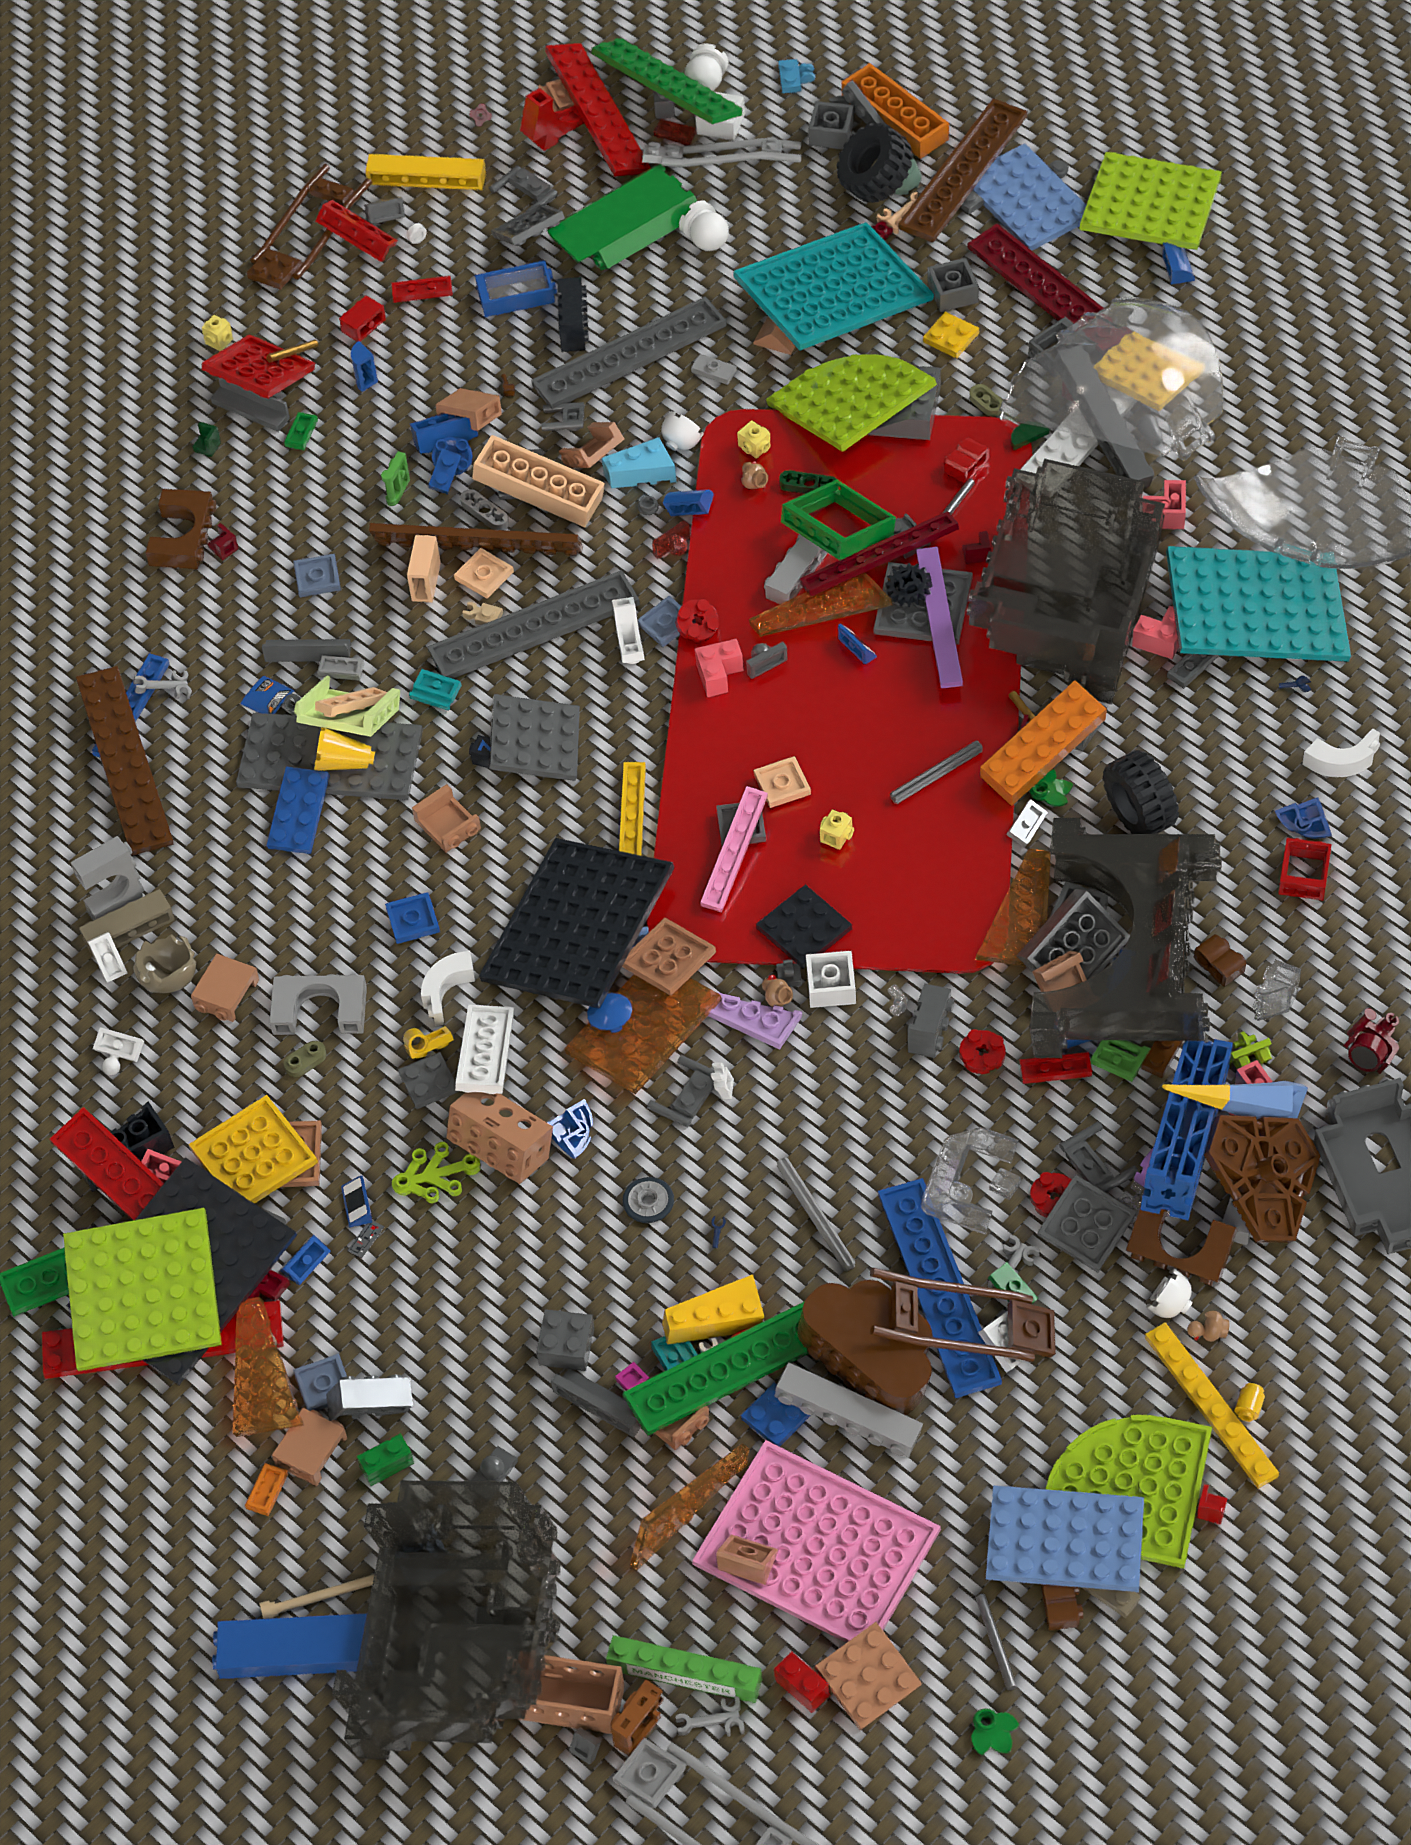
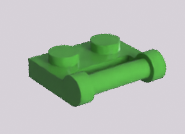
M399 451L394 459L390 460L388 470L381 473L387 493L385 499L389 506L398 504L410 481L406 454Z
M1108 1030L1091 1057V1064L1133 1082L1151 1048L1146 1046L1140 1047L1116 1036L1114 1032ZM1111 1044H1113V1045H1115V1046H1118V1047H1120V1048H1122V1049H1125V1050H1127V1051H1129V1052H1131V1053H1134V1054H1136V1055H1138V1056L1135 1057V1056H1133V1055H1131V1054H1129V1053H1126V1052H1124V1051H1122V1050H1120V1049H1117V1048L1111 1046Z

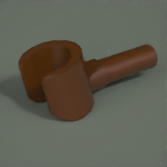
M502 374L504 396H515V385L509 384L506 374Z

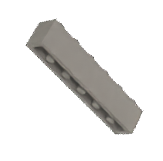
M788 1363L776 1387L775 1397L783 1404H792L799 1407L805 1414H814L822 1418L827 1424L838 1425L849 1434L854 1436L860 1435L868 1439L871 1444L876 1446L882 1445L898 1456L904 1455L909 1458L922 1430L923 1423L791 1363Z

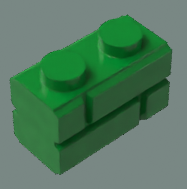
M401 1433L392 1437L390 1441L387 1440L357 1456L360 1469L370 1486L414 1464L412 1452Z

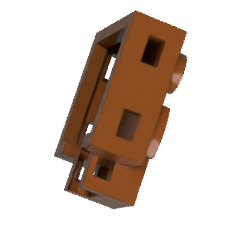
M645 1680L639 1689L631 1694L623 1706V1712L617 1713L610 1724L614 1747L627 1756L633 1753L640 1742L648 1736L661 1719V1713L657 1709L664 1701V1698L660 1696L663 1691L648 1680ZM646 1716L650 1717L646 1724L642 1723Z

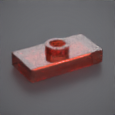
M660 119L653 134L654 137L690 146L697 134V128Z

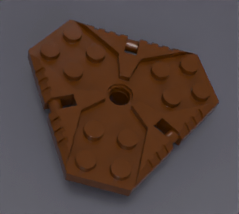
M1219 1115L1215 1117L1204 1157L1212 1170L1215 1171L1216 1177L1220 1179L1219 1182L1224 1186L1225 1192L1229 1193L1232 1197V1203L1237 1208L1239 1215L1241 1214V1218L1255 1242L1291 1243L1296 1241L1307 1204L1303 1196L1310 1194L1321 1157L1298 1118L1279 1117L1256 1119L1255 1116Z

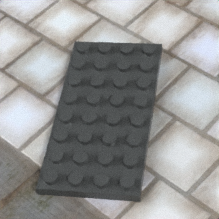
M253 713L236 781L237 788L280 791L286 766L314 770L321 727L297 723V716ZM386 722L371 737L330 729L371 746V751L375 752L373 765L369 764L368 768L324 770L329 772L330 775L326 794L409 800L423 733L422 725Z

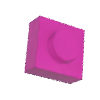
M632 1362L617 1374L615 1379L626 1391L648 1380L649 1377L635 1362Z

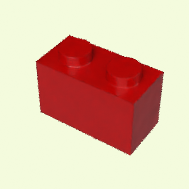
M366 295L339 318L341 332L356 342H361L386 320L384 306Z
M792 1651L774 1668L775 1681L811 1713L830 1696L829 1683Z

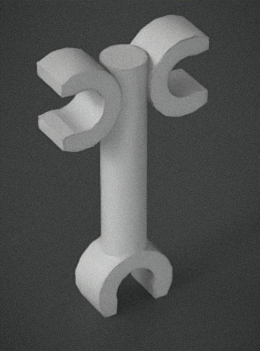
M173 671L171 681L147 680L143 676H135L133 684H140L136 685L135 693L138 694L144 693L146 689H175L174 697L176 699H179L180 693H185L186 698L190 699L192 692L191 688L187 685V671L183 672L182 677L177 676L176 671Z
M1010 1235L1009 1242L1015 1246L1009 1247L1005 1244L1003 1246V1252L1007 1255H1012L1008 1264L1013 1269L1016 1268L1022 1257L1026 1265L1032 1266L1033 1259L1028 1257V1255L1033 1254L1037 1257L1040 1255V1250L1037 1247L1020 1243L1018 1237ZM989 1280L988 1287L993 1288L994 1285Z
M735 1697V1705L733 1707L726 1705L725 1698L721 1700V1707L724 1713L693 1718L683 1713L676 1715V1722L686 1723L685 1727L677 1728L678 1735H687L691 1728L725 1723L727 1736H731L730 1728L734 1725L740 1728L741 1734H744V1723L739 1718L741 1707L739 1697Z

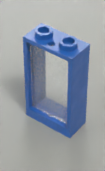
M545 261L475 275L476 287L484 317L555 303L554 294H557L555 282L551 283V280H553L552 270L547 268Z

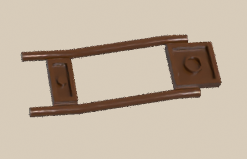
M324 164L303 186L265 243L250 259L254 265L247 271L248 279L279 290L292 277L299 280L310 268L333 232L328 229L325 230L304 262L270 248L306 195L310 192L312 196L327 201L334 200L349 210L370 187L372 181L366 178L353 191V188L322 178L330 170V167Z
M874 1267L870 1270V1277L893 1282L891 1286L892 1329L872 1325L870 1329L871 1335L913 1345L1009 1357L1031 1363L1034 1361L1035 1354L1049 1358L1056 1354L1054 1310L1031 1305L1033 1302V1296L1011 1290L916 1278ZM918 1288L1009 1300L1007 1304L1008 1347L916 1335L918 1332Z

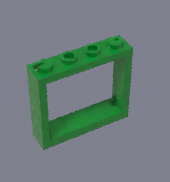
M839 480L832 481L784 503L781 515V523L838 560H842L894 535L896 521L894 515ZM836 502L871 526L844 538L809 514Z

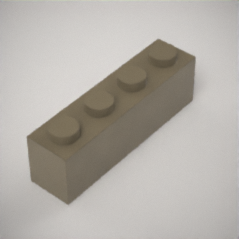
M159 889L146 894L134 902H129L115 911L108 912L94 921L87 922L79 927L83 941L95 959L87 941L109 932L115 947L118 948L175 919L169 903Z

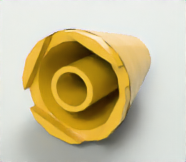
M321 727L314 770L368 768L369 764L373 765L375 752L371 751V746L328 728Z

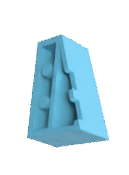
M659 437L602 458L603 474L611 488L637 486V483L650 482V485L657 484V481L670 480V483L677 482L675 465Z

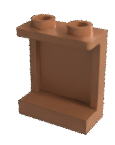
M462 388L436 404L437 415L445 413L470 418L471 430L478 431L502 415L499 395Z
M593 422L590 424L588 429L593 436L591 440L581 448H562L559 450L563 463L569 468H590L624 440L615 422Z
M447 784L412 807L414 821L445 852L458 847L461 842L470 836H474L481 829L479 817L476 814L472 816L453 797L452 789Z
M1069 951L1032 971L1054 1021L1066 1023L1075 1020L1076 1015L1090 1012L1095 1008L1096 1004L1100 1003L1099 998L1093 996L1080 966L1083 958L1079 952Z
M216 953L191 994L195 1009L201 1013L213 1014L220 1020L234 1022L236 1019L235 1009L250 985L256 987L259 982L257 969Z
M705 1406L654 1433L676 1450L681 1445H686L692 1438L693 1433L707 1425L709 1421V1407Z
M302 1408L272 1454L275 1466L285 1469L289 1473L317 1486L322 1479L320 1471L340 1440L345 1442L347 1439L344 1426L336 1420L329 1421L325 1419L322 1414L315 1410L309 1411Z

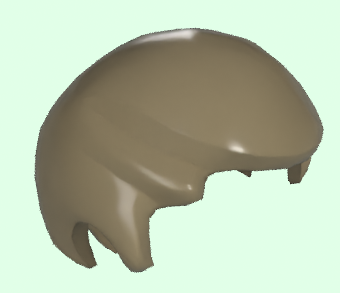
M171 934L166 939H156L153 944L147 941L143 942L140 951L135 955L133 970L137 980L144 988L154 993H172L183 989L191 982L196 970V961L193 958L195 952L191 950L186 937L179 936L183 941L181 942Z

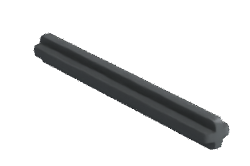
M974 741L892 791L890 793L891 800L895 804L903 801L983 751L982 745L978 741Z

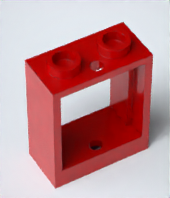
M1287 838L1278 894L1324 901L1332 844L1322 841H1307L1300 838ZM1290 856L1324 860L1321 880L1287 875Z

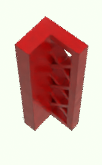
M334 200L322 205L315 222L380 262L384 261L389 249L396 246L398 242L392 236Z

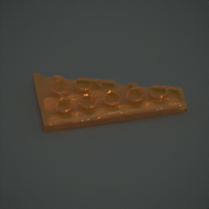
M864 572L810 597L805 592L750 618L749 622L750 626L761 637L892 606V600Z
M1028 849L975 960L1026 966L1017 957V954L1047 922L1051 851Z
M260 1297L247 1299L240 1305L237 1311L233 1434L236 1437L304 1426L297 1409V1402L290 1388L291 1384L282 1357L276 1346V1339L270 1328L271 1323L264 1302Z
M742 1443L642 1518L630 1566L638 1571L683 1525H687L693 1516L737 1472H741L746 1467L750 1449Z

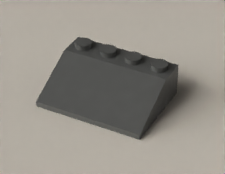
M931 366L917 367L934 377L937 385L872 430L868 435L930 440L941 389V368Z
M1075 889L1017 954V957L1031 971H1034L1069 951L1079 952L1083 958L1080 966L1090 985L1128 942L1131 936L1088 891Z

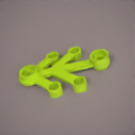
M438 1142L435 1145V1154L424 1172L415 1175L419 1166L427 1160L425 1150L418 1148L413 1151V1160L405 1173H399L393 1178L392 1188L399 1195L406 1196L414 1193L425 1198L429 1203H435L439 1200L438 1189L435 1187L426 1189L418 1184L427 1182L447 1191L451 1196H458L462 1192L461 1183L457 1180L449 1182L441 1177L461 1171L468 1175H475L481 1169L480 1159L468 1154L460 1162L438 1168L443 1158L449 1154L448 1144L446 1142ZM440 1148L446 1149L443 1152L438 1151ZM417 1155H423L422 1158H416ZM469 1161H475V1162L472 1163V1164H468V1163H467V1162H469ZM403 1181H406V1182H407V1183L404 1184V1185L399 1184V1183H401V1182H403ZM453 1186L458 1187L457 1190H451ZM430 1193L436 1194L434 1197L428 1196Z

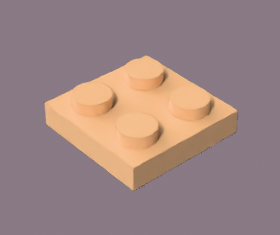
M480 548L454 574V578L459 583L488 599L514 572L513 566Z
M795 756L754 770V776L761 791L768 793L766 801L769 808L811 794L809 784Z

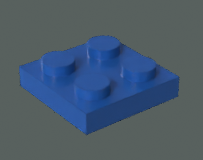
M428 892L385 904L397 944L440 932Z
M773 1383L741 1415V1420L765 1440L780 1447L810 1415L802 1412L799 1407L780 1402L775 1397L777 1384Z

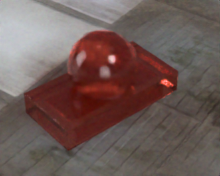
M684 520L653 540V555L657 559L668 552L675 556L683 555L688 547L686 540L690 538L689 524Z

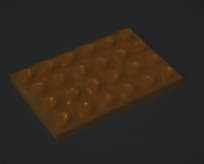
M633 974L616 992V994L625 996L632 1005L631 1017L622 1026L621 1031L613 1033L610 1030H600L591 1026L588 1022L564 1049L567 1055L630 1092L637 1094L710 1014V1011L722 1001L719 993L692 978H689L678 990L669 995Z

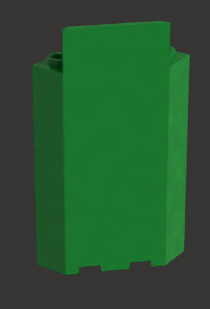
M659 164L560 220L559 225L548 229L547 232L577 263L593 255L595 265L600 270H605L678 228L682 214L686 216L691 210L689 206L697 202V199L691 191H684L681 188L682 183L673 175L669 177L665 173L666 168Z

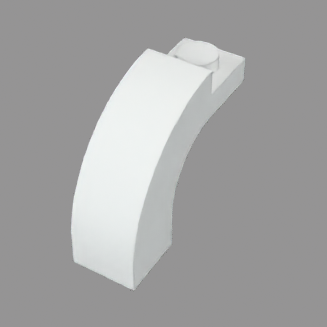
M629 597L612 600L622 663L636 664L644 660V652L639 635L634 599Z
M1372 729L1357 745L1346 749L1332 747L1317 738L1304 752L1303 765L1318 774L1329 777L1356 775L1372 765L1374 753L1380 746V732Z
M470 951L458 952L444 957L435 963L424 977L421 986L422 1003L424 1009L428 1008L429 1018H434L435 1026L444 1025L442 998L444 994L455 985L475 982Z

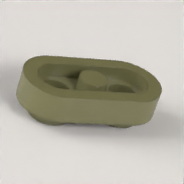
M976 384L970 388L969 399L981 411L991 417L1002 414L1004 402L990 388L983 384Z
M310 1041L287 1056L284 1061L286 1073L291 1077H301L322 1063L327 1056L324 1044L320 1041Z

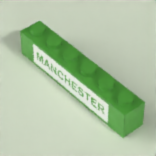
M614 1635L612 1636L606 1657L607 1665L621 1667L622 1674L734 1699L738 1696L740 1700L751 1703L757 1702L762 1683L761 1668Z

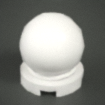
M699 44L690 56V61L685 68V75L714 91L720 85L722 75H724L729 65L728 57L724 52L720 53L716 50L714 45Z
M704 200L690 205L689 208L691 210L686 216L683 214L679 222L680 230L692 239L696 247L704 251H715L722 247L729 236L728 224L723 216L716 213L714 207Z

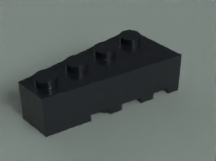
M582 277L558 279V327L561 352L585 351V342H589V332L585 330V327H588V315H584V312H588L587 300H583V297H587L586 285H582Z
M149 1101L142 1106L143 1109L136 1115L133 1113L126 1119L127 1122L122 1127L111 1131L140 1161H142L147 1149L164 1154L175 1148L168 1129ZM80 1171L84 1181L86 1182V1184L92 1192L99 1189L88 1177H86Z

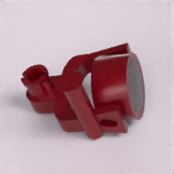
M1366 1008L1364 1015L1347 1031L1349 1038L1343 1046L1347 1048L1353 1043L1348 1050V1057L1355 1067L1366 1072L1377 1070L1376 1072L1381 1074L1390 1065L1399 1050L1397 1042L1391 1037L1395 1026L1399 1024L1397 1016L1392 1019L1394 1013H1388L1374 1024L1371 1020H1375L1377 1015L1371 1008Z

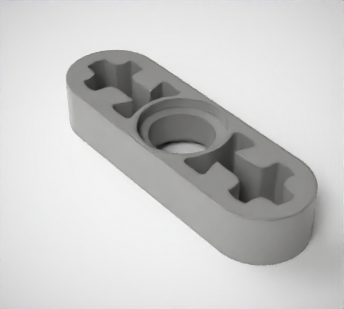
M468 489L461 493L462 507L492 530H506L508 528L509 521L506 512L473 489ZM482 508L490 509V511L487 513L479 512V510Z

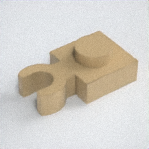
M467 602V608L472 611L463 610V617L467 620L475 618V624L477 625L501 618L503 615L502 608L485 603L481 607H477L475 603Z

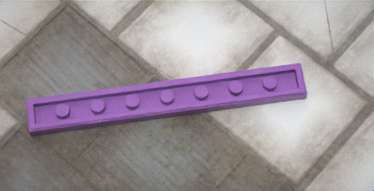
M938 547L916 549L920 569L926 568L927 573L931 575L933 587L930 588L931 594H925V604L941 688L963 686Z

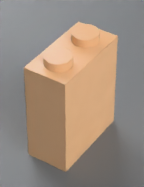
M415 535L407 572L412 601L433 603L441 565L436 536Z

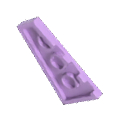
M713 991L710 992L700 1007V1013L779 1050L802 1018V1011L794 1010V1012L783 1010V1007L780 1006L768 1007L761 1005V1002L753 1000L751 1002L741 1001L740 997Z

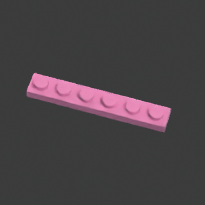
M746 786L702 897L701 906L722 913L768 793Z

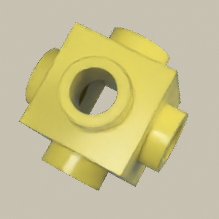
M213 315L202 326L205 344L219 351H222L233 340L230 322L224 318Z
M752 420L737 432L738 446L745 453L751 454L755 458L767 452L771 447L769 431Z
M831 810L828 817L825 816L822 819L820 842L840 850L845 841L850 840L853 835L852 817L844 812Z

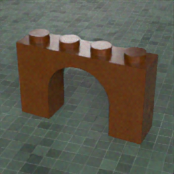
M162 488L158 504L161 517L189 520L194 523V526L187 534L181 537H150L146 549L149 566L198 569L200 561L204 559L203 548L208 543L207 532L212 527L211 516L216 511V501L213 500L210 491Z
M1140 1207L1126 1251L1131 1253L1130 1258L1144 1262L1145 1258L1154 1261L1153 1266L1167 1270V1267L1170 1266L1177 1269L1178 1272L1187 1278L1191 1274L1200 1277L1199 1282L1210 1286L1213 1285V1282L1220 1284L1238 1231L1236 1227L1213 1220L1203 1248L1192 1257L1176 1258L1169 1255L1161 1243V1230L1168 1210L1161 1209L1160 1214L1143 1211Z

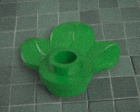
M1052 769L1030 789V795L1035 800L1045 801L1051 806H1064L1068 804L1065 796L1071 791L1073 783L1056 779V771Z
M988 1708L977 1711L973 1718L975 1730L971 1736L972 1744L977 1753L984 1755L990 1748L999 1753H1010L1012 1750L1010 1732L1019 1727L1016 1718L1009 1713H996ZM988 1719L991 1723L985 1726L981 1721Z

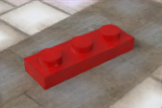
M451 275L391 283L394 303L453 296Z
M1089 1052L1020 1059L1019 1062L1023 1084L1092 1077Z

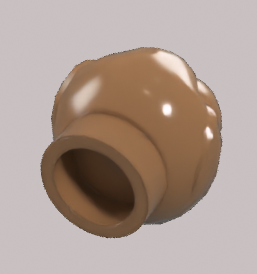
M747 462L743 465L741 481L746 488L757 489L767 484L768 475L761 465L757 464V462Z
M770 975L763 980L762 988L765 991V1000L771 1007H774V1005L782 1007L792 1000L793 991L786 981L776 979L775 975Z
M1208 1311L1205 1313L1204 1326L1201 1322L1193 1321L1187 1327L1188 1334L1195 1341L1203 1335L1205 1340L1213 1342L1218 1338L1225 1339L1227 1337L1230 1322L1229 1319H1224L1219 1312Z

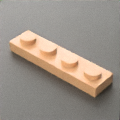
M371 687L316 701L315 710L322 712L326 717H336L337 714H348L352 710H364L365 707L374 706L387 692Z

